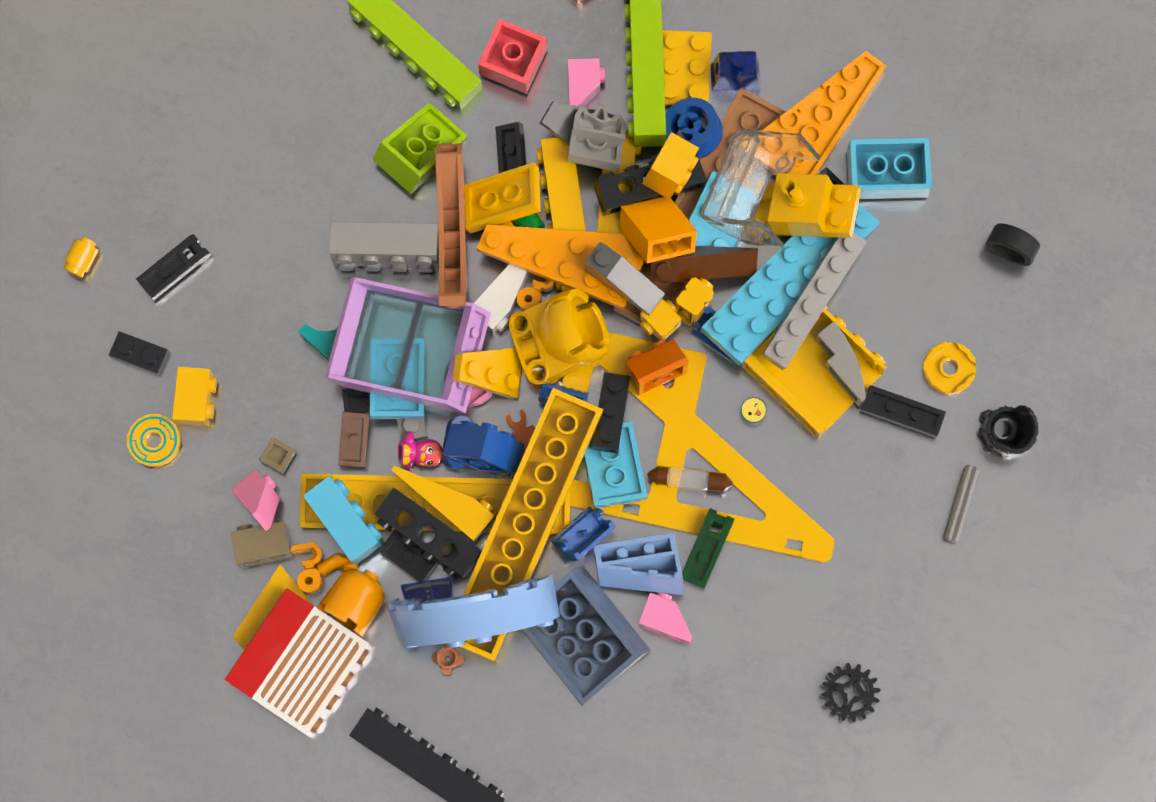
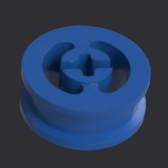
M686 98L673 104L665 113L666 140L671 132L677 135V131L680 129L685 140L699 148L697 151L699 159L711 154L720 144L723 136V125L713 106L706 100ZM699 117L708 119V125L706 129L703 126Z

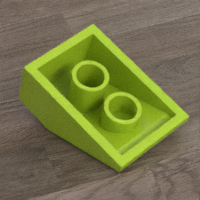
M429 102L381 141L372 160L412 194L436 171V144L463 143L467 135Z

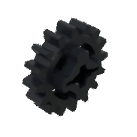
M846 663L845 670L836 666V675L829 672L826 676L830 682H823L821 684L823 688L827 689V692L821 693L820 697L827 698L828 700L823 707H831L833 709L830 714L831 717L837 713L840 714V722H844L846 717H849L851 723H855L856 716H859L863 721L866 719L865 711L871 714L875 711L871 704H878L880 702L878 698L874 697V694L881 692L880 688L873 687L877 678L869 679L868 676L871 670L868 669L864 673L861 672V664H857L854 669H851L850 663ZM850 675L846 683H836V680L840 677ZM861 679L866 684L868 692L862 689L860 685ZM853 684V692L857 696L852 697L847 704L848 694L844 690H847ZM833 694L837 695L840 699V707L834 701ZM857 702L865 703L861 709L851 711L853 704Z

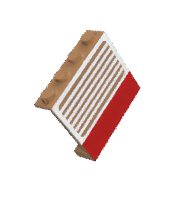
M286 588L224 680L307 735L309 731L314 733L322 723L323 719L320 718V715L324 709L330 710L339 697L335 694L340 685L346 687L354 675L351 669L356 662L361 664L369 653L366 647L369 643Z

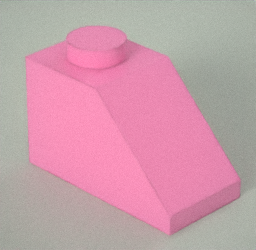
M599 58L568 59L569 105L586 107L600 92V83H605V67H600Z
M255 469L233 487L231 491L267 531L271 528L280 497L273 490L277 485L268 474L262 477Z
M656 592V595L650 593L638 627L689 645L692 636L676 602L671 601L672 596L666 593Z

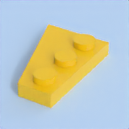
M516 348L455 354L452 380L509 399L518 398L522 365Z
M281 564L233 635L243 650L249 644L286 588L312 604Z

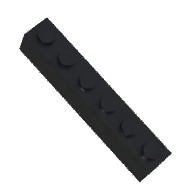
M377 707L374 711L367 708L349 735L447 802L506 801L501 797L504 793L502 790L491 783L488 787L478 782L481 778L478 774L469 768L463 772L456 767L457 760L446 753L442 757L433 752L434 745L423 738L418 742L410 736L413 731L401 723L394 726L387 721L390 716Z

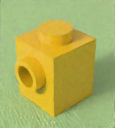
M662 299L650 316L643 311L640 313V326L649 336L654 334L661 341L681 326L682 319L676 313L678 311L676 306L670 300L664 301Z

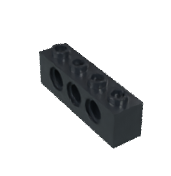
M655 159L650 161L647 166L639 168V165H632L625 168L622 173L614 174V172H608L599 176L594 185V190L603 216L621 212V206L664 197L642 184L643 178L646 177ZM700 159L679 194L674 192L671 197L701 189L707 180ZM626 184L631 192L623 193L618 185Z
M394 487L374 513L379 518L377 523L389 532L394 528L401 533L399 537L401 541L411 548L414 544L423 549L421 555L433 564L436 560L440 561L445 565L443 571L454 579L458 576L464 579L482 552L481 549ZM403 513H410L413 517L412 523L407 527H402L398 523V518ZM426 528L434 530L435 533L434 539L428 543L422 542L420 539V533ZM453 544L456 546L457 553L453 558L443 557L442 549L445 545Z

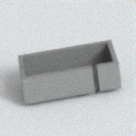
M330 222L329 254L334 267H338L341 271H352L354 267L363 266L366 271L371 272L380 271V268H391V271L405 272L407 268L417 269V271L425 273L433 272V269H439L438 225Z

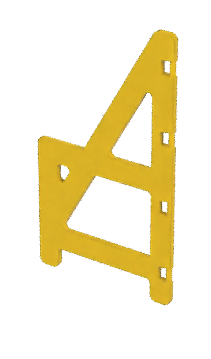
M608 332L609 344L606 346L608 348L607 353L601 359L565 375L562 386L588 393L592 372L596 366H601L608 373L629 376L625 369V362L629 360L628 357L637 351L645 353L652 350V345L656 342ZM680 348L689 361L686 374L675 379L674 385L670 389L661 385L638 395L630 379L628 391L664 423L656 467H668L667 485H656L652 481L650 493L647 494V500L628 503L640 506L639 515L622 511L624 504L600 508L604 511L602 514L698 535L709 509L682 504L676 499L686 452L693 449L719 473H726L732 480L733 486L765 514V519L759 521L717 511L716 514L725 518L728 515L735 519L725 540L726 542L792 555L821 563H826L831 559L834 549L833 537L695 414L707 356L704 353ZM573 480L570 492V507L585 510L587 507L594 508L589 483ZM787 539L803 542L802 551L786 548Z

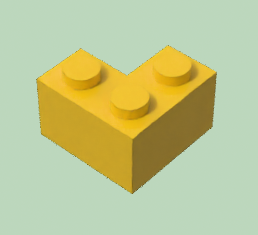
M671 132L642 184L668 199L671 198L674 192L679 194L699 160L695 156L699 148Z

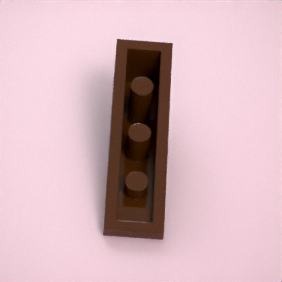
M695 246L694 253L651 262L650 281L683 282L690 281L691 278L715 279L754 275L757 272L758 248Z

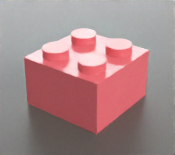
M499 19L478 63L479 75L527 94L547 51V38Z

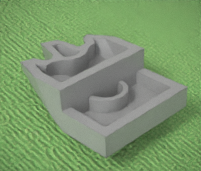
M598 104L595 112L592 114L588 113L587 108L580 106L573 121L567 162L619 172L626 133V123L621 115H615L612 118L608 117L607 107Z

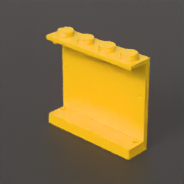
M827 305L786 369L781 370L761 355L775 332L741 365L817 439L854 403L824 367L830 357L815 341L817 335L832 322L837 324L854 351L860 366L865 391L887 368L884 365V359L877 352L871 353L865 347V341L858 334H851L845 328L847 326L846 323L839 316H832L826 310Z

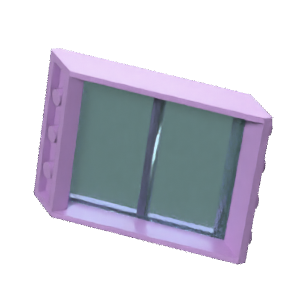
M352 277L325 378L350 389L458 413H466L472 387L452 380L455 354L482 351L491 313L471 302H466V305L458 308L439 306L438 295Z

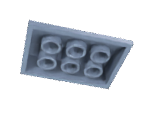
M581 566L570 571L554 585L560 614L558 618L553 620L554 624L545 627L533 626L522 630L583 706L650 651V648L585 567Z

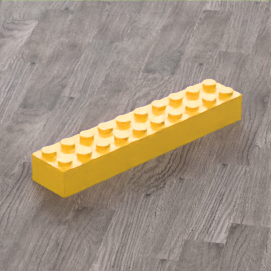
M555 388L552 389L463 595L497 589V594L504 593L503 589L508 588L509 585L531 579L602 416L603 409ZM507 633L492 636V641L485 643H476L475 639L464 641L465 645L460 647L496 661Z

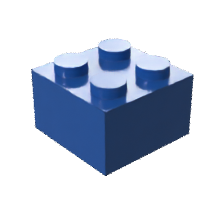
M463 421V424L451 423L443 455L478 471L515 475L525 444L516 440V435L512 433L497 431L498 427L493 424L483 422L479 426L473 422Z

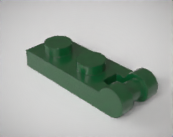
M712 508L707 513L682 571L683 579L705 588L735 520L728 515L725 518L716 514L717 511ZM712 524L722 528L719 535L709 531Z

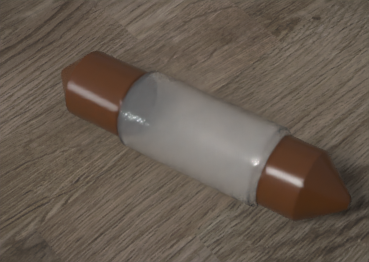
M657 466L647 473V476L656 485H665L671 488L724 492L733 485L732 480L726 473L710 472L704 469Z

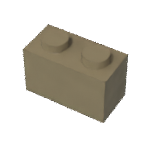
M273 519L271 528L267 531L262 526L253 527L252 524H246L236 527L237 531L230 532L236 564L239 567L293 557L290 553L291 545L287 525L284 521L279 522V519Z

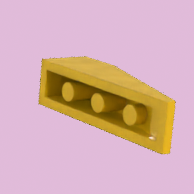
M397 466L391 469L474 542L496 518L492 514L494 508L484 499L478 502L473 497Z

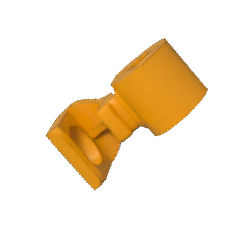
M533 279V287L523 288L517 294V304L520 311H525L541 303V291H551L555 288L556 283L548 279L545 282Z
M313 542L293 545L290 549L292 555L308 551L313 552L311 558L301 561L305 570L299 574L297 584L305 594H317L323 586V579L315 565L322 561L323 552Z

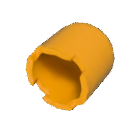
M365 569L364 572L348 570L338 577L317 608L325 614L328 613L335 621L362 638L382 607L385 593L382 586L377 582L379 577L370 570Z

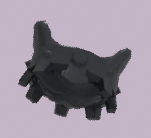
M1005 405L993 411L988 409L981 412L980 419L984 423L983 427L979 428V435H983L987 444L985 448L989 452H998L1002 454V457H1008L1010 454L1019 455L1029 451L1037 442L1039 422H1037V416L1030 407L1020 405L1013 408Z

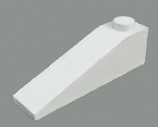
M510 264L474 302L477 306L491 313L487 331L493 336L497 331H504L509 325V318L517 303V294L523 289L530 273Z

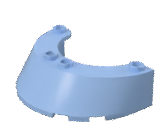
M552 573L546 574L541 578L523 580L509 585L508 588L503 589L504 593L497 594V589L457 597L427 600L421 604L415 598L400 601L399 598H396L387 603L388 612L400 645H404V648L448 643L449 648L463 646L465 645L464 641L475 639L476 643H485L492 641V636L533 626L545 627L553 625V620L560 616Z

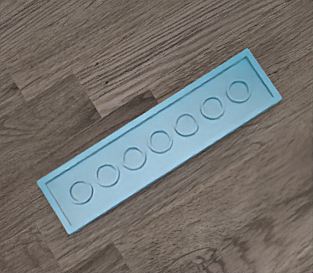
M858 204L853 232L865 240L878 227L880 222L862 205ZM792 236L701 327L700 331L740 366L781 325L837 237Z

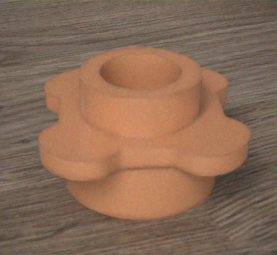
M448 643L444 645V648L434 652L431 656L432 661L441 668L440 672L443 675L451 674L453 668L464 663L463 656L458 655L455 647L449 648ZM449 656L450 661H446L445 657Z

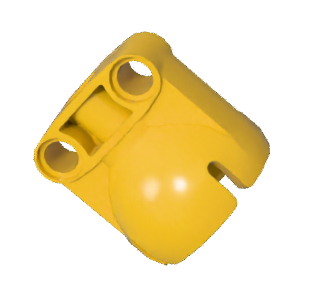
M577 288L568 289L525 311H518L511 315L509 328L521 365L531 383L536 385L554 384L559 378L601 359L607 353L608 348L606 346L609 344V333L606 322L597 305L593 302L587 303L589 296L584 291ZM525 319L527 320V327H526V329H525V327H524V321H525ZM543 368L545 369V376H544V378H543V376H542V369H543Z

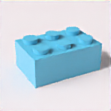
M929 138L855 139L849 141L847 147L848 185H859L861 189L860 199L928 198L932 189Z
M329 476L305 493L303 497L349 560L354 564H358L382 546L379 539L383 536L371 522L367 524L363 518L367 514L355 500L351 502L347 496L351 493L342 480L339 478L334 480Z

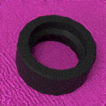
M1005 223L996 224L986 241L987 247L994 254L1006 261L1021 266L1031 265L1040 249V243L1031 234Z

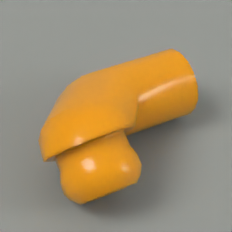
M335 553L319 563L317 568L321 575L325 576L335 569L344 572L358 570V564L352 563L344 554Z

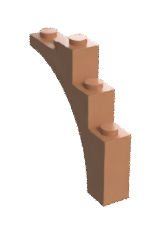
M462 143L436 144L435 161L439 236L438 300L439 306L458 308L466 305L468 287Z

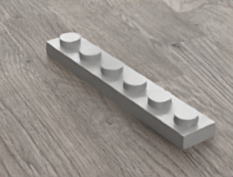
M853 232L852 238L837 237L762 352L761 355L781 370L787 368L867 243L866 240Z

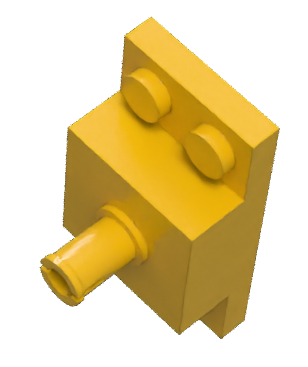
M777 174L775 183L758 182L756 194L759 196L753 206L749 225L751 234L852 238L861 194L859 185H833L828 175Z

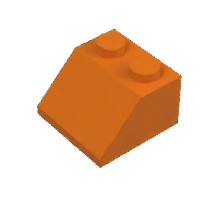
M666 339L652 345V350L645 353L637 351L628 357L629 360L625 362V369L638 395L687 373L689 361L674 339L669 342Z

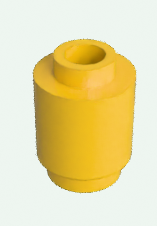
M83 236L80 240L74 239L64 259L65 265L63 269L82 278L85 272L88 273L99 251L94 248L96 243Z

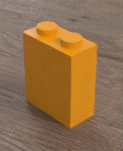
M661 197L621 206L619 228L646 263L695 252L697 230L671 198Z

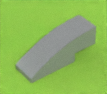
M832 322L817 335L815 341L830 357L824 367L856 405L860 407L866 399L860 366L847 338L837 324Z

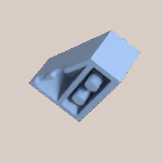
M674 533L594 546L600 586L684 595L683 575Z

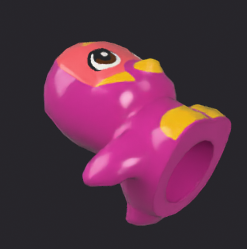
M412 431L408 432L405 439L400 440L398 443V461L405 469H411L413 463L419 466L433 467L439 464L442 459L443 450L439 442L433 439L415 442Z

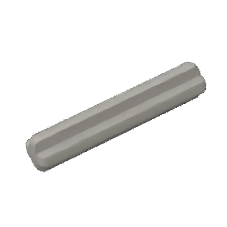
M966 465L944 535V539L949 542L957 543L959 541L979 474V469L975 466Z

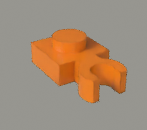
M523 409L519 410L521 416L519 422H513L510 414L506 415L508 426L515 430V432H512V434L516 435L515 439L525 444L521 459L535 430L534 425L525 426L527 418Z

